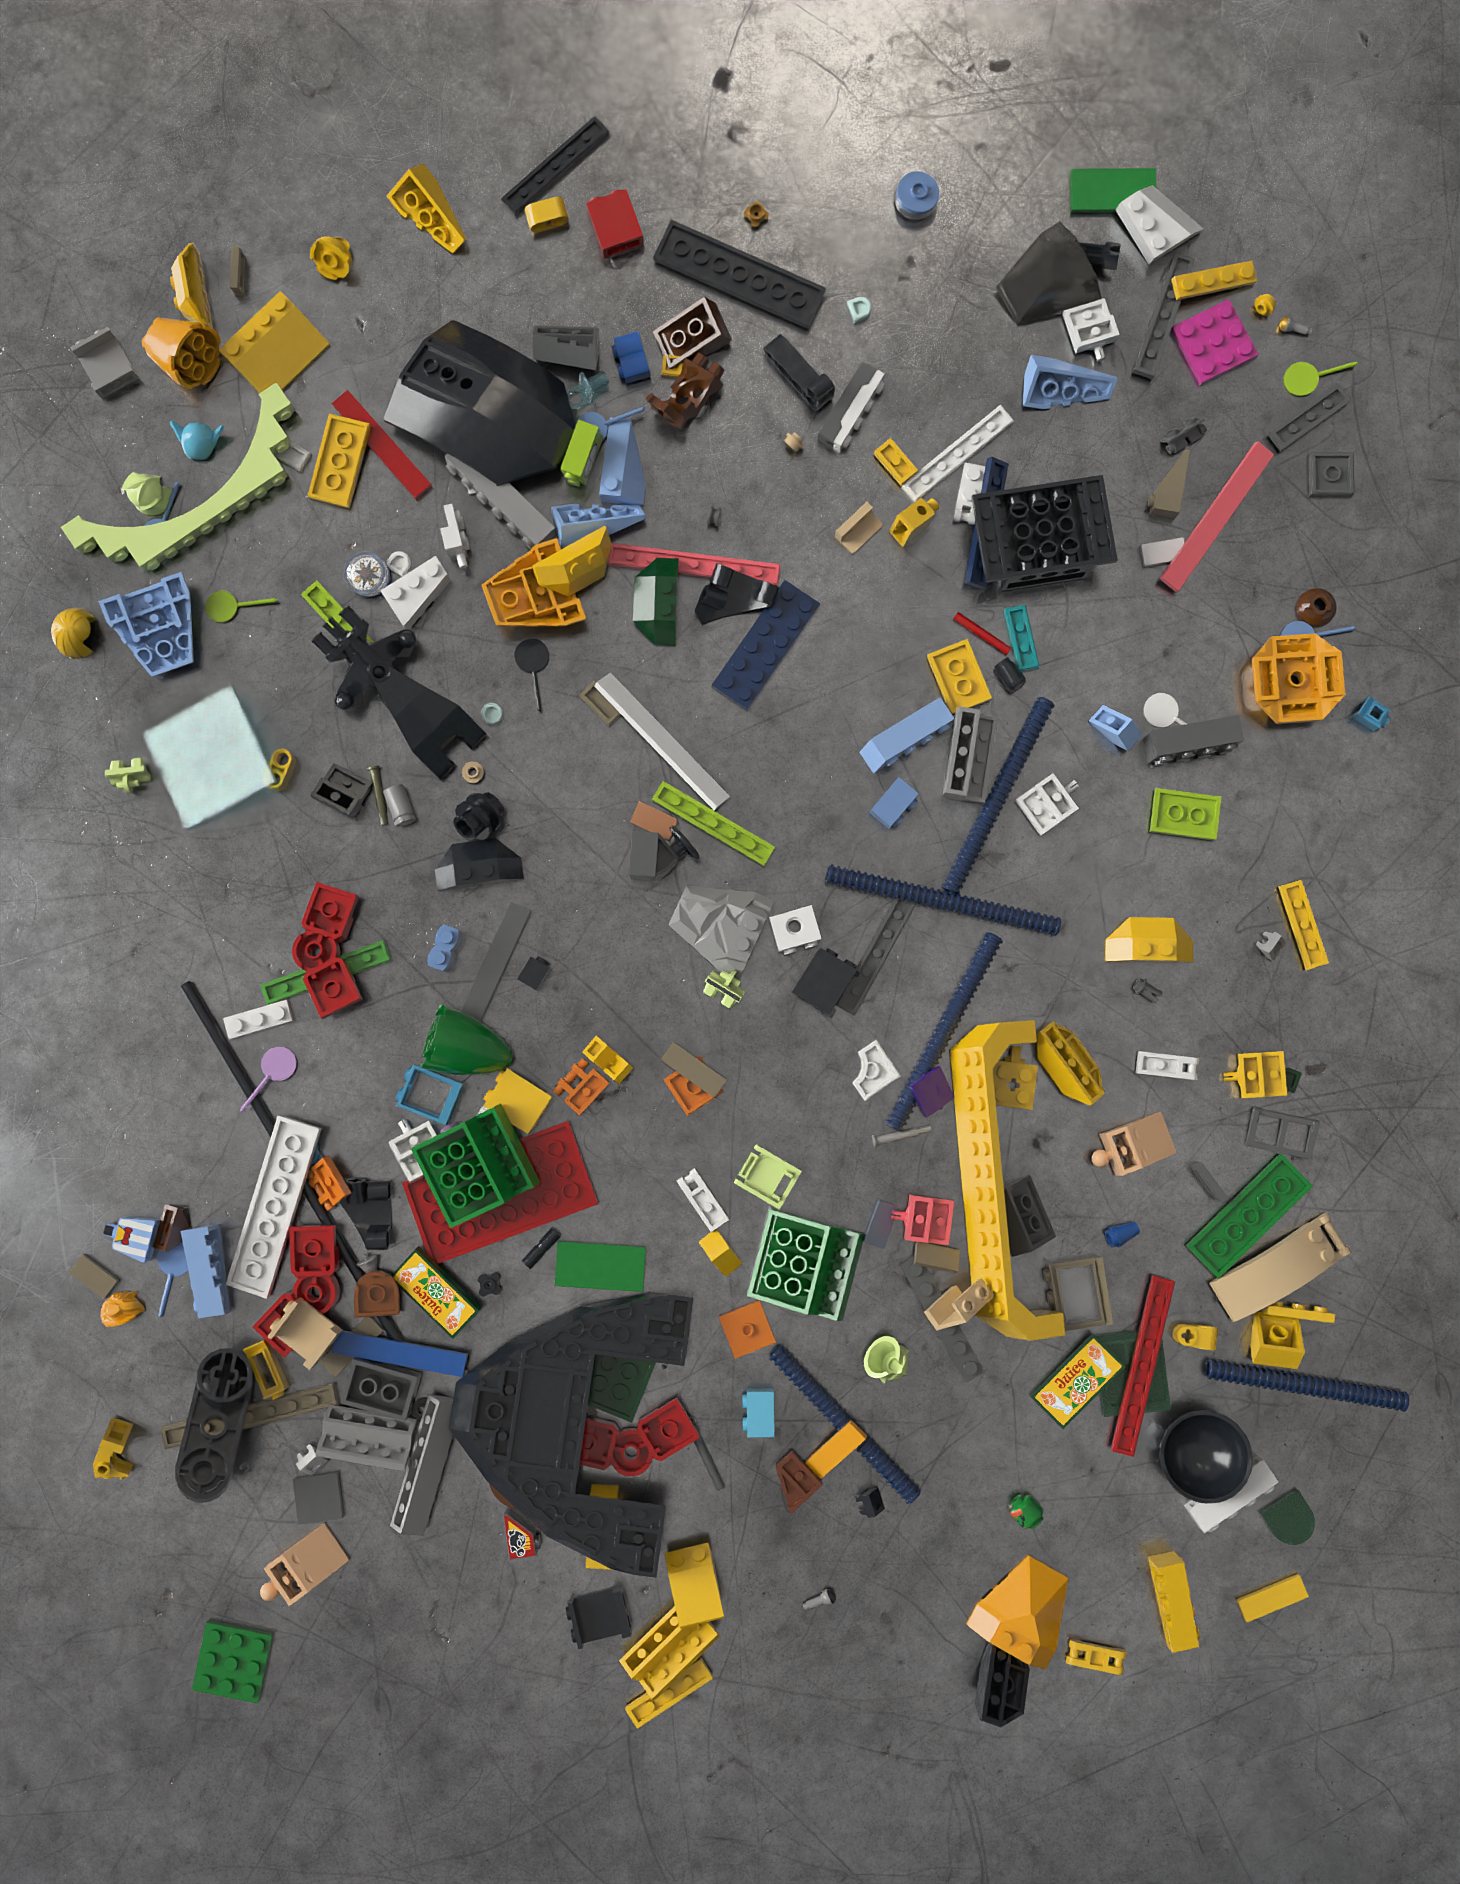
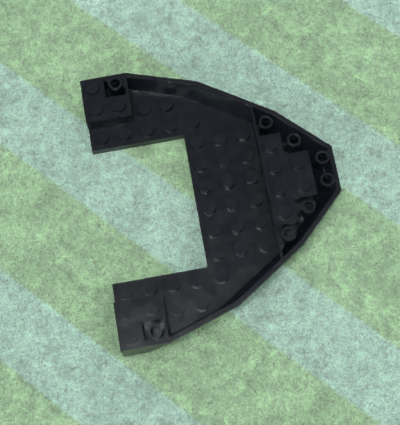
M646 1293L580 1306L506 1343L459 1379L455 1385L449 1429L486 1481L547 1537L612 1570L657 1578L666 1505L576 1494L595 1354L685 1366L693 1298Z

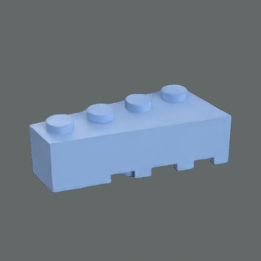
M220 1224L182 1230L181 1236L194 1296V1312L197 1313L198 1318L225 1315L231 1312L226 1285Z

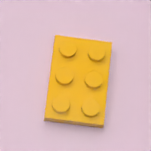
M968 639L927 654V659L947 708L952 715L956 714V709L959 706L972 708L992 699Z

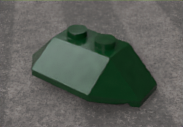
M656 558L634 577L633 622L654 645L676 646L679 558Z

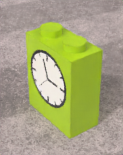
M579 419L561 466L564 477L568 479L567 482L578 487L580 484L586 486L603 440V435L598 426Z

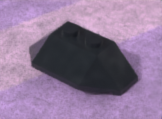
M496 838L452 844L435 868L437 891L524 879L522 858Z
M988 1642L981 1659L975 1707L979 1720L1003 1727L1024 1714L1030 1668L1025 1662Z

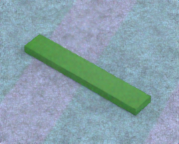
M385 940L339 957L348 963L353 975L392 961ZM302 969L261 984L260 987L266 1004L270 1005L308 992L303 981L304 974L307 972Z

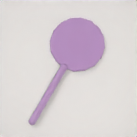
M275 1047L264 1054L261 1068L266 1077L241 1107V1112L245 1111L269 1079L283 1081L293 1075L296 1070L297 1061L295 1055L289 1049Z

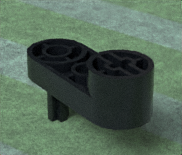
M231 1348L213 1351L200 1363L175 1465V1481L179 1492L188 1500L196 1503L210 1502L219 1498L227 1490L232 1478L252 1393L253 1373L249 1359L241 1352ZM232 1363L230 1380H227L224 1397L219 1398L220 1380L223 1381L226 1364ZM237 1366H239L247 1377H241V1390L235 1394L239 1388V1372L237 1370ZM211 1369L212 1395L203 1386V1383H210L209 1371ZM214 1419L222 1421L225 1427L220 1434L210 1435L205 1431L204 1428L209 1421Z

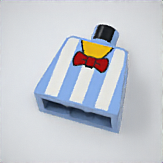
M122 1217L119 1219L118 1225L107 1223L103 1235L114 1238L113 1250L145 1263L151 1261L154 1251L153 1244L161 1219Z

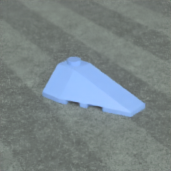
M622 419L609 424L601 474L600 499L601 502L644 506L646 483L631 419Z
M579 504L551 507L556 537L562 549L603 526L607 527L608 534L610 535L645 519V513L640 505H613L610 509L599 507L596 504H592V508H579Z

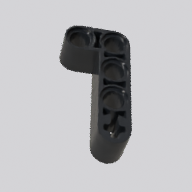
M779 334L763 348L766 356L813 409L819 410L834 397L835 386L832 380L824 373L819 376L782 334Z

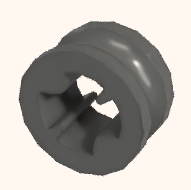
M713 505L710 506L707 520L708 525L714 523L718 527L722 507L716 509Z

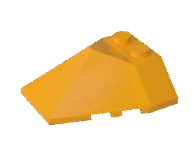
M557 538L536 544L525 555L514 560V563L502 569L482 584V589L496 626H568L586 620L580 599H577L575 593L571 596H566L540 586L537 582L532 565L561 550Z
M1028 1555L999 1585L997 1584L993 1588V1591L976 1604L966 1624L991 1644L1028 1665L1046 1670L1057 1649L1069 1578Z

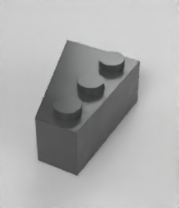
M534 326L532 333L533 359L596 370L599 357V328Z

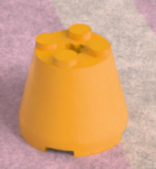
M157 317L142 339V346L145 348L147 355L177 384L185 388L192 389L200 384L206 385L219 368L221 358L218 355L221 339L216 330L206 324Z

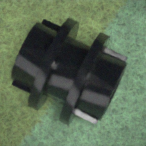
M474 792L465 801L457 805L455 809L456 817L453 820L454 827L468 841L475 838L484 840L490 836L492 831L500 827L504 808L499 799L489 792L483 794Z

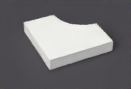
M877 1040L858 1052L861 1059V1070L858 1077L852 1083L864 1101L901 1077Z

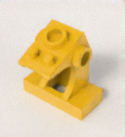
M111 1418L93 1462L95 1478L111 1479L119 1477L120 1480H123L125 1477H129L134 1463L120 1459L116 1453L122 1454L133 1427L132 1423Z

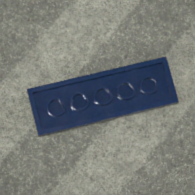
M784 580L778 590L773 606L766 607L712 683V687L745 710H748L813 617L820 603Z

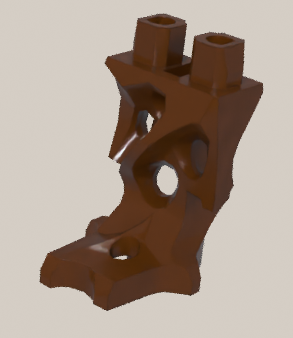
M698 353L692 361L687 358L684 359L681 374L670 386L672 389L670 399L663 401L651 393L645 400L651 405L652 410L673 426L681 429L688 419L695 418L708 397L723 387L720 378L725 370L716 362H713L709 369L705 370L710 361L704 355ZM688 397V401L685 404H679L681 398Z

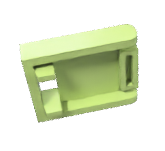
M755 1145L754 1149L761 1152V1154L758 1156L753 1152L750 1153L738 1174L745 1179L744 1183L738 1179H735L734 1183L780 1210L802 1171L762 1147ZM785 1174L792 1179L782 1197H780L774 1191Z

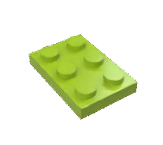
M1156 788L1154 791L1150 832L1215 841L1217 840L1222 797Z

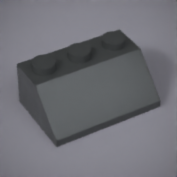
M1029 1175L1004 1185L1011 1256L1014 1257L1032 1252L1055 1238V1232L1031 1176Z

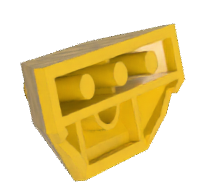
M189 243L178 255L172 266L173 276L170 277V282L173 290L176 291L174 304L176 309L180 310L186 319L212 327L200 254L194 243Z
M603 526L532 565L538 584L563 595L571 596L604 577L612 548L607 527Z
M1129 917L1105 939V961L1193 963V940L1174 918Z
M1052 1021L1037 1033L1038 1060L1063 1095L1090 1106L1105 1094L1104 1088H1102V1077L1098 1065L1073 1031Z

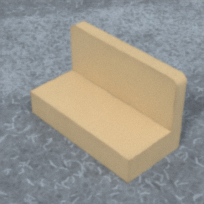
M868 502L862 505L835 532V538L851 554L859 550L883 526L882 522L872 513L873 507Z

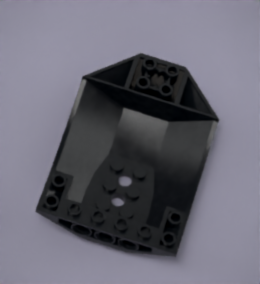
M451 320L422 341L401 371L383 418L384 422L418 437L458 459L495 483L496 486L556 469L567 452L576 427L564 382L543 366L506 344L455 320ZM446 373H454L452 377L444 378ZM469 380L473 382L469 389L461 388L463 382Z

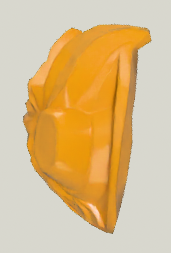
M117 1292L108 1298L101 1308L102 1323L106 1327L119 1326L130 1322L140 1312H144V1306L135 1297L138 1292Z

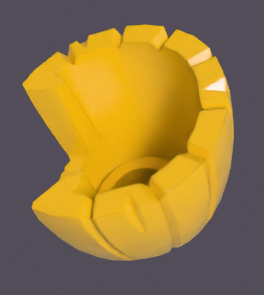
M69 608L60 612L55 617L51 628L52 639L59 652L63 655L77 659L93 653L91 649L83 644V641L90 634V623L97 619L91 612L82 608Z

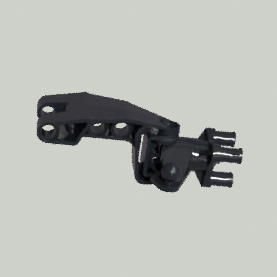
M348 604L338 615L353 628L351 631H345L333 617H330L328 621L334 628L327 622L322 625L336 639L337 645L334 646L322 632H319L311 640L325 654L324 657L330 663L345 660L349 664L334 698L336 706L341 710H348L362 704L363 690L372 685L382 703L392 714L411 751L441 780L456 766L442 749L457 735L472 750L487 734L458 704L393 668L391 663L396 657H410L417 640L414 632L403 629L371 643L366 639L370 623L365 618L362 619Z

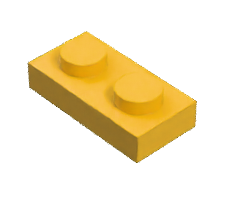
M891 438L874 451L876 458L900 486L918 472V469Z

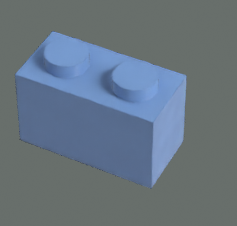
M898 777L869 813L888 829L892 826L897 827L904 819L902 814L905 810L911 811L918 803L916 797L919 793Z

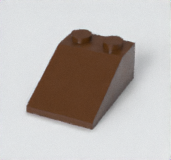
M706 297L701 298L653 331L662 354H665L667 357L669 369H674L679 364L684 363L685 358L692 361L698 353L704 356L732 341L717 304ZM668 354L680 357L677 359H670Z

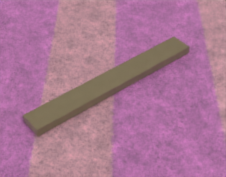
M335 1382L286 1394L274 1400L267 1399L249 1404L243 1429L326 1409L329 1405H339ZM214 1419L209 1421L204 1429L210 1435H217L223 1431L225 1426L222 1421ZM187 1420L160 1427L165 1449L181 1445Z

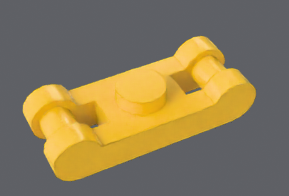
M1073 1638L1070 1639V1653L1067 1654L1066 1663L1123 1675L1124 1667L1122 1665L1123 1660L1127 1656L1126 1650L1082 1642ZM1079 1650L1085 1651L1084 1658L1078 1657ZM1109 1657H1114V1663L1109 1664Z

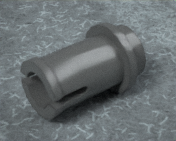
M1138 978L1133 985L1136 994H1142L1153 1003H1156L1159 999L1152 995V993L1159 997L1163 993L1149 984L1145 978Z

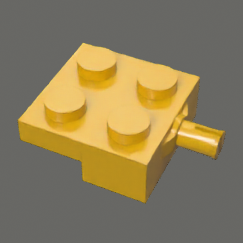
M1284 1051L1237 1054V1072H1223V1076H1233L1224 1078V1082L1238 1081L1241 1098L1287 1096Z

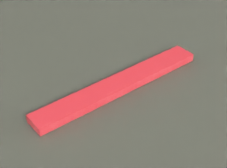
M1259 441L1255 442L1160 577V580L1175 592L1181 589L1274 456Z
M611 543L612 548L607 566L643 570L656 558H679L678 575L710 579L715 565L718 563L755 579L778 586L781 564Z

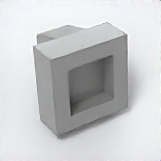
M1264 932L1263 936L1268 939L1267 943L1262 944L1257 941L1256 945L1266 958L1274 961L1286 943L1282 935L1276 932Z

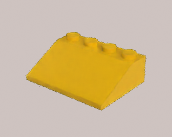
M279 291L219 349V352L260 394L276 382L283 391L330 346V343L302 312Z

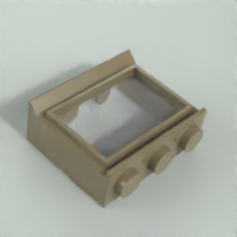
M1096 1255L1045 1263L1046 1269H1043L1045 1282H1049L1050 1291L1047 1292L1048 1303L1053 1306V1311L1063 1313L1065 1331L1114 1325L1102 1257Z

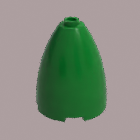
M443 1004L439 1005L435 1014L437 1018L434 1019L432 1026H430L421 1056L425 1060L421 1062V1068L453 1075H481L501 1071L506 1066H510L513 1054L510 1053V1048L493 1030L460 1010Z

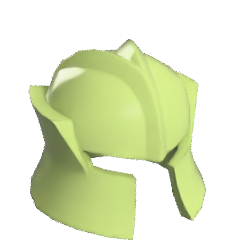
M133 472L127 477L122 486V490L127 492L128 498L140 512L151 516L165 512L172 493L171 488L160 485L161 476Z
M884 1336L878 1338L866 1352L864 1358L865 1371L869 1376L879 1378L883 1383L898 1380L907 1375L909 1350L899 1345L893 1337Z

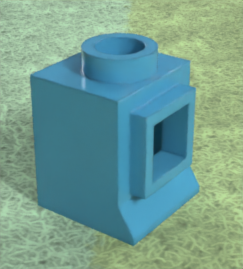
M1368 696L1362 700L1361 704L1363 706L1351 717L1374 732L1380 727L1384 728L1391 718L1388 716L1391 710L1374 700L1371 696ZM1372 710L1380 714L1378 719L1370 715Z

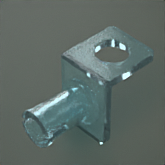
M604 371L589 379L585 377L583 372L579 373V384L566 390L568 399L572 393H577L581 397V401L577 404L569 401L571 409L577 410L591 403L593 391L609 384V379Z

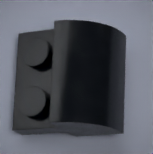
M333 763L325 777H321L310 796L339 813L353 818L361 809V803L371 789L372 782Z

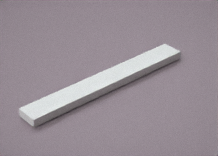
M611 673L595 684L594 687L713 810H716L728 800L730 796Z

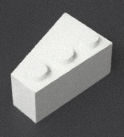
M434 556L382 589L381 592L403 627L411 630L412 625L425 613L426 608L432 601H435L451 580L437 557Z

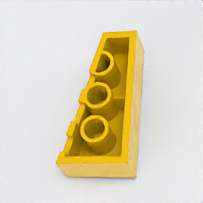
M1174 1551L1148 1556L1168 1648L1172 1653L1198 1648L1200 1632L1194 1621L1195 1609L1190 1598V1587L1183 1558L1179 1557Z

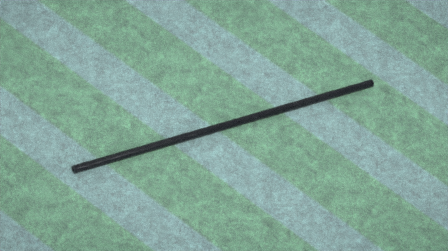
M191 981L185 982L181 985L182 990L248 1099L255 1091L253 1085ZM257 1094L250 1104L271 1138L275 1122ZM306 1178L302 1192L322 1225H335L324 1205H321L318 1201L319 1197L316 1191L310 1187L309 1180ZM336 1227V1246H339V1254L357 1283L364 1275V1272L357 1266L358 1262ZM389 1315L376 1316L389 1339L405 1342Z

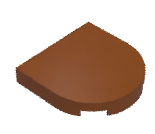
M379 1270L371 1271L364 1274L357 1281L354 1288L355 1318L400 1315L399 1287L396 1280L390 1274Z

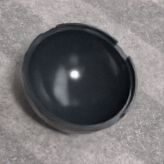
M1199 1410L1181 1415L1169 1425L1160 1443L1159 1458L1166 1479L1179 1494L1195 1502L1205 1504L1220 1503L1232 1498L1243 1489L1252 1471L1253 1455L1246 1434L1232 1419L1215 1411Z

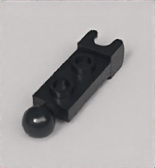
M1046 240L1041 246V252L1045 257H1053L1055 254H1059L1058 260L1081 262L1088 265L1098 264L1101 265V269L1116 270L1121 244L1105 242V245L1062 240L1061 245H1057L1053 240Z

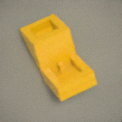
M595 1036L582 1051L618 1084L633 1069L628 1062L598 1036Z

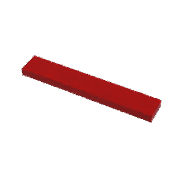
M348 390L331 403L342 417L372 425L367 445L416 500L432 487L426 477Z

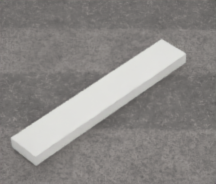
M999 405L902 484L901 488L913 502H916L1011 426L1014 420Z

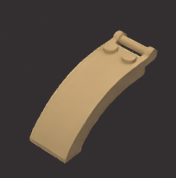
M1328 1212L1302 1225L1268 1250L1225 1272L1219 1279L1216 1278L1209 1283L1232 1322L1245 1318L1284 1298L1323 1273L1342 1257L1351 1253L1349 1246L1344 1244L1330 1220L1332 1218ZM1321 1225H1323L1331 1240L1333 1241L1334 1245L1336 1246V1251L1333 1250L1332 1246L1330 1245L1324 1233L1322 1232L1320 1228Z

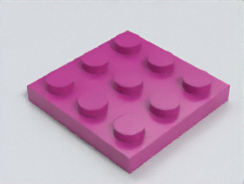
M1229 299L1171 328V332L1199 385L1257 358L1259 355Z

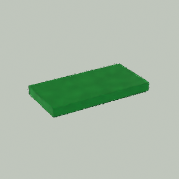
M1156 168L1071 169V213H1117L1116 209L1119 204L1129 196L1152 185L1157 188Z
M558 1241L554 1286L643 1292L646 1247Z

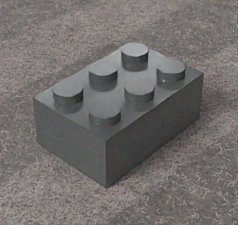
M355 1357L352 1360L340 1403L406 1421L410 1417L422 1373L384 1362Z

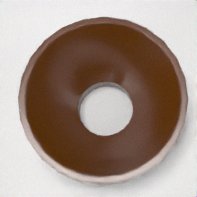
M1321 588L1307 590L1299 597L1296 603V613L1299 620L1309 624L1312 628L1327 625L1333 619L1337 610V604L1333 595ZM1316 599H1321L1325 602L1326 607L1323 611H1319L1314 607Z

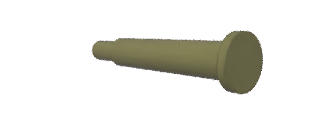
M371 766L367 768V771H370L377 812L379 813L381 825L388 824L385 813L386 807L378 771L380 766Z

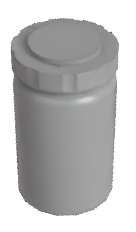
M403 784L389 787L383 791L395 827L406 826L416 820Z

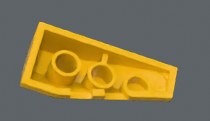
M424 163L408 169L388 193L387 198L405 218L409 217L416 223L418 228L429 232L435 241L451 253L456 252L465 242L466 237L438 181Z

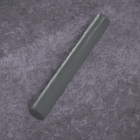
M700 1436L699 1439L694 1441V1444L716 1490H721L725 1487Z

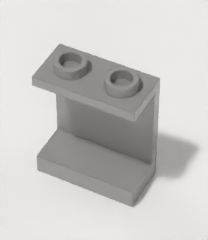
M108 327L98 329L90 337L78 340L74 346L70 347L88 374L94 391L101 398L139 378L116 336Z

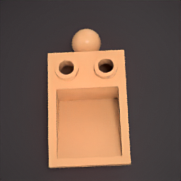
M1161 1111L1101 1133L1100 1137L1106 1151H1095L1092 1154V1162L1095 1166L1101 1168L1105 1167L1110 1161L1115 1176H1123L1176 1154L1175 1146ZM1112 1137H1115V1138H1116V1140H1117L1116 1144L1114 1143V1140H1113ZM1120 1157L1124 1159V1164H1122Z
M325 1522L264 1568L272 1582L265 1583L261 1587L260 1595L263 1600L272 1601L280 1592L290 1606L350 1560ZM282 1562L285 1564L284 1566L285 1568H287L286 1570L281 1568ZM296 1581L300 1588H295L293 1582Z

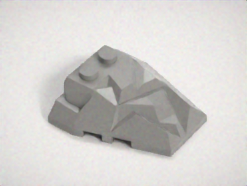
M686 885L669 922V926L686 942L692 945L719 972L724 970L730 974L734 969L737 971L734 977L740 980L775 901L756 892Z

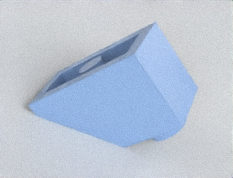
M1104 705L1089 720L1113 744L1127 751L1142 736L1133 719Z

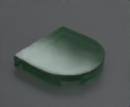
M1298 1489L1260 1512L1273 1535L1285 1544H1302L1313 1534L1315 1517Z

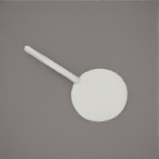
M1157 693L1149 697L1145 702L1144 715L1153 726L1167 727L1174 721L1180 725L1187 724L1177 717L1179 712L1178 704L1172 696L1165 693Z

